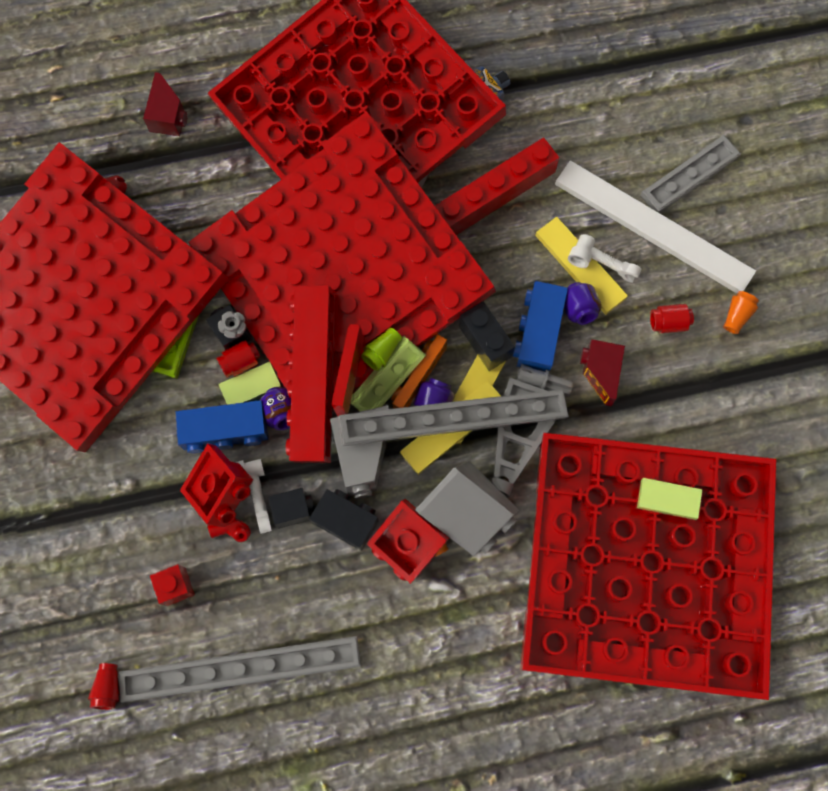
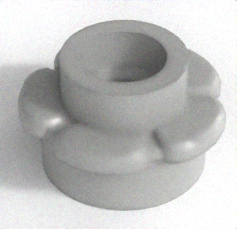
M229 311L224 313L222 320L218 322L219 331L224 333L227 338L240 337L246 329L245 317L239 312L233 313ZM234 322L235 325L231 327L230 323Z

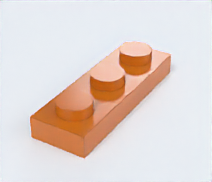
M437 334L433 341L429 340L425 344L422 352L426 356L407 377L409 379L403 387L399 386L391 398L394 401L392 403L393 409L409 407L417 395L420 384L428 379L446 351L447 339Z

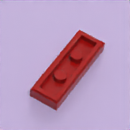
M350 324L348 326L331 403L337 416L349 413L364 342L360 325Z

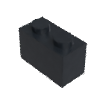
M484 301L460 315L459 328L488 371L513 357L514 344Z
M326 489L309 518L310 522L362 551L379 522L378 517L374 515L376 510L364 503H361L359 506L349 501L351 497L339 489H336L334 492Z

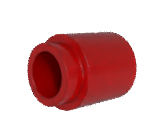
M686 304L658 306L657 309H652L650 312L651 328L653 332L659 331L660 334L688 331L690 325L694 323L693 311L688 309Z
M244 340L221 352L222 355L216 359L226 378L232 375L236 377L257 366L258 362L256 359L260 358V354L253 342L248 345Z

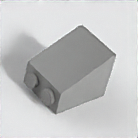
M388 405L361 412L387 410ZM338 417L331 418V426L348 495L350 497L355 496V499H364L372 496V492L378 489L387 441L342 446Z
M470 461L454 467L415 509L422 517L473 556L481 550L486 554L497 542L494 538L500 530L506 533L517 522L514 516L520 511Z

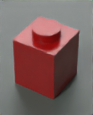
M179 564L150 575L158 603L161 605L169 606L195 595L186 568Z

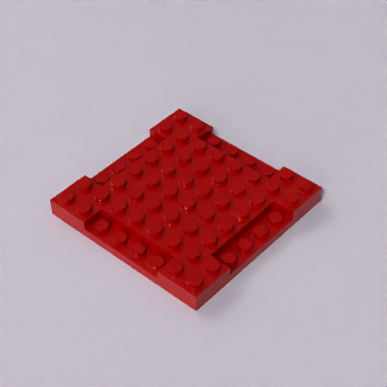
M321 0L208 92L213 103L280 179H283L324 149L321 144L365 112L369 114L417 183L462 146L466 149L506 116V105L407 0Z
M367 112L321 144L324 149L236 213L231 210L188 242L195 251L229 278L221 287L222 291L236 312L241 313L245 317L244 323L278 373L277 376L286 389L288 388L289 380H292V369L289 367L288 358L289 353L293 352V341L290 339L289 329L290 324L294 323V312L291 311L290 300L291 296L295 295V286H330L336 292L333 394L350 324L360 325L364 336L361 354L364 352L363 348L381 336L389 328L395 329L402 337L405 336L415 346L419 347L459 319L461 314L496 292L492 282L462 241L455 235ZM361 356L353 394L374 371L363 361Z
M59 142L24 183L28 190L0 222V382L33 409L40 420L76 451L87 452L229 278Z
M543 432L539 454L536 487L537 499L520 670L769 700L776 459ZM647 478L702 489L698 519L693 520L638 509L641 479Z

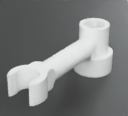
M586 234L580 235L576 246L572 247L568 256V261L579 268L588 267L592 258L617 271L618 275L633 283L635 277H639L642 270L636 264L622 262L593 247L595 239Z
M261 459L245 463L243 460L237 461L236 463H239L253 479L249 487L260 534L270 532L272 529L259 479L260 476H264Z

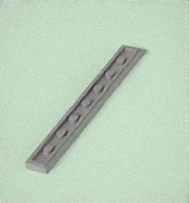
M559 389L344 414L338 416L341 444L342 446L559 420L566 419L569 416L564 390Z
M354 636L119 671L120 700L122 703L361 667L358 637Z

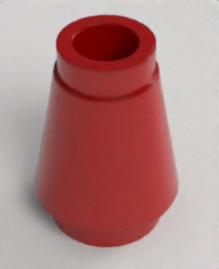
M111 663L99 664V669L88 700L91 701L90 708L99 710L115 709L116 702H119L118 665Z

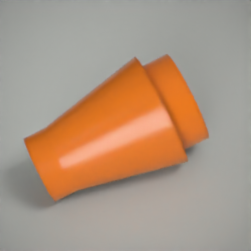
M738 291L736 296H732L723 328L731 333L739 334L741 328L758 309V298L744 291Z

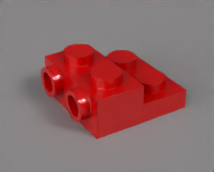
M207 443L180 491L207 525L225 527L234 521L236 517L235 510L240 501L245 500L250 495L251 490L249 486L253 479L239 463L231 462L217 445Z
M403 499L368 541L367 545L372 549L375 557L381 561H386L393 568L397 577L411 584L435 558V555L449 540V537L422 517L415 510L416 507L407 499Z

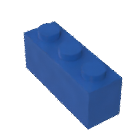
M535 281L533 289H527L524 306H529L527 316H521L518 330L523 332L522 341L516 340L513 357L518 358L516 367L520 368L521 364L536 370L544 372L548 370L550 372L568 287Z
M261 400L175 411L178 445L184 451L187 450V453H201L207 443L217 445L220 450L233 448V444L244 443L245 446L260 445L263 440H269Z

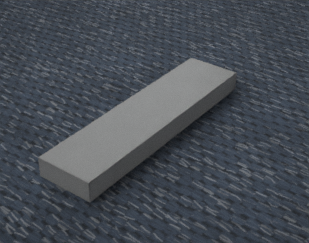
M723 135L643 190L640 196L651 209L661 213L736 161L741 153Z

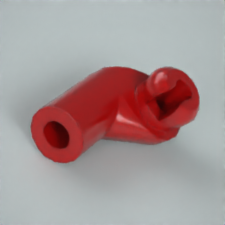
M237 518L225 527L207 525L212 539L228 534L237 542H245L251 534L249 526Z

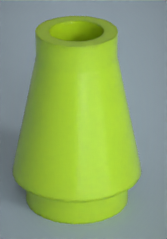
M389 328L385 333L363 348L364 352L361 354V358L369 367L376 371L381 367H386L398 343L402 340V336L395 329Z

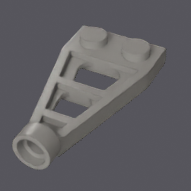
M510 378L504 396L547 390ZM555 420L537 422V427L533 433L526 438L514 434L511 426L498 427L494 476L491 483L507 498L511 496L514 483L540 446L543 432L548 433ZM508 441L525 447L520 461L516 464L504 459L505 447ZM504 476L509 480V482L499 478Z

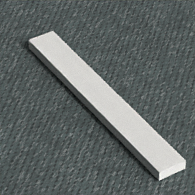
M569 161L555 182L556 186L735 293L744 291L756 272L753 268L572 161Z

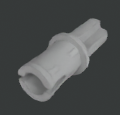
M521 364L516 380L548 391L563 389L566 397L571 394L573 389L572 381L551 375L548 370L544 372Z

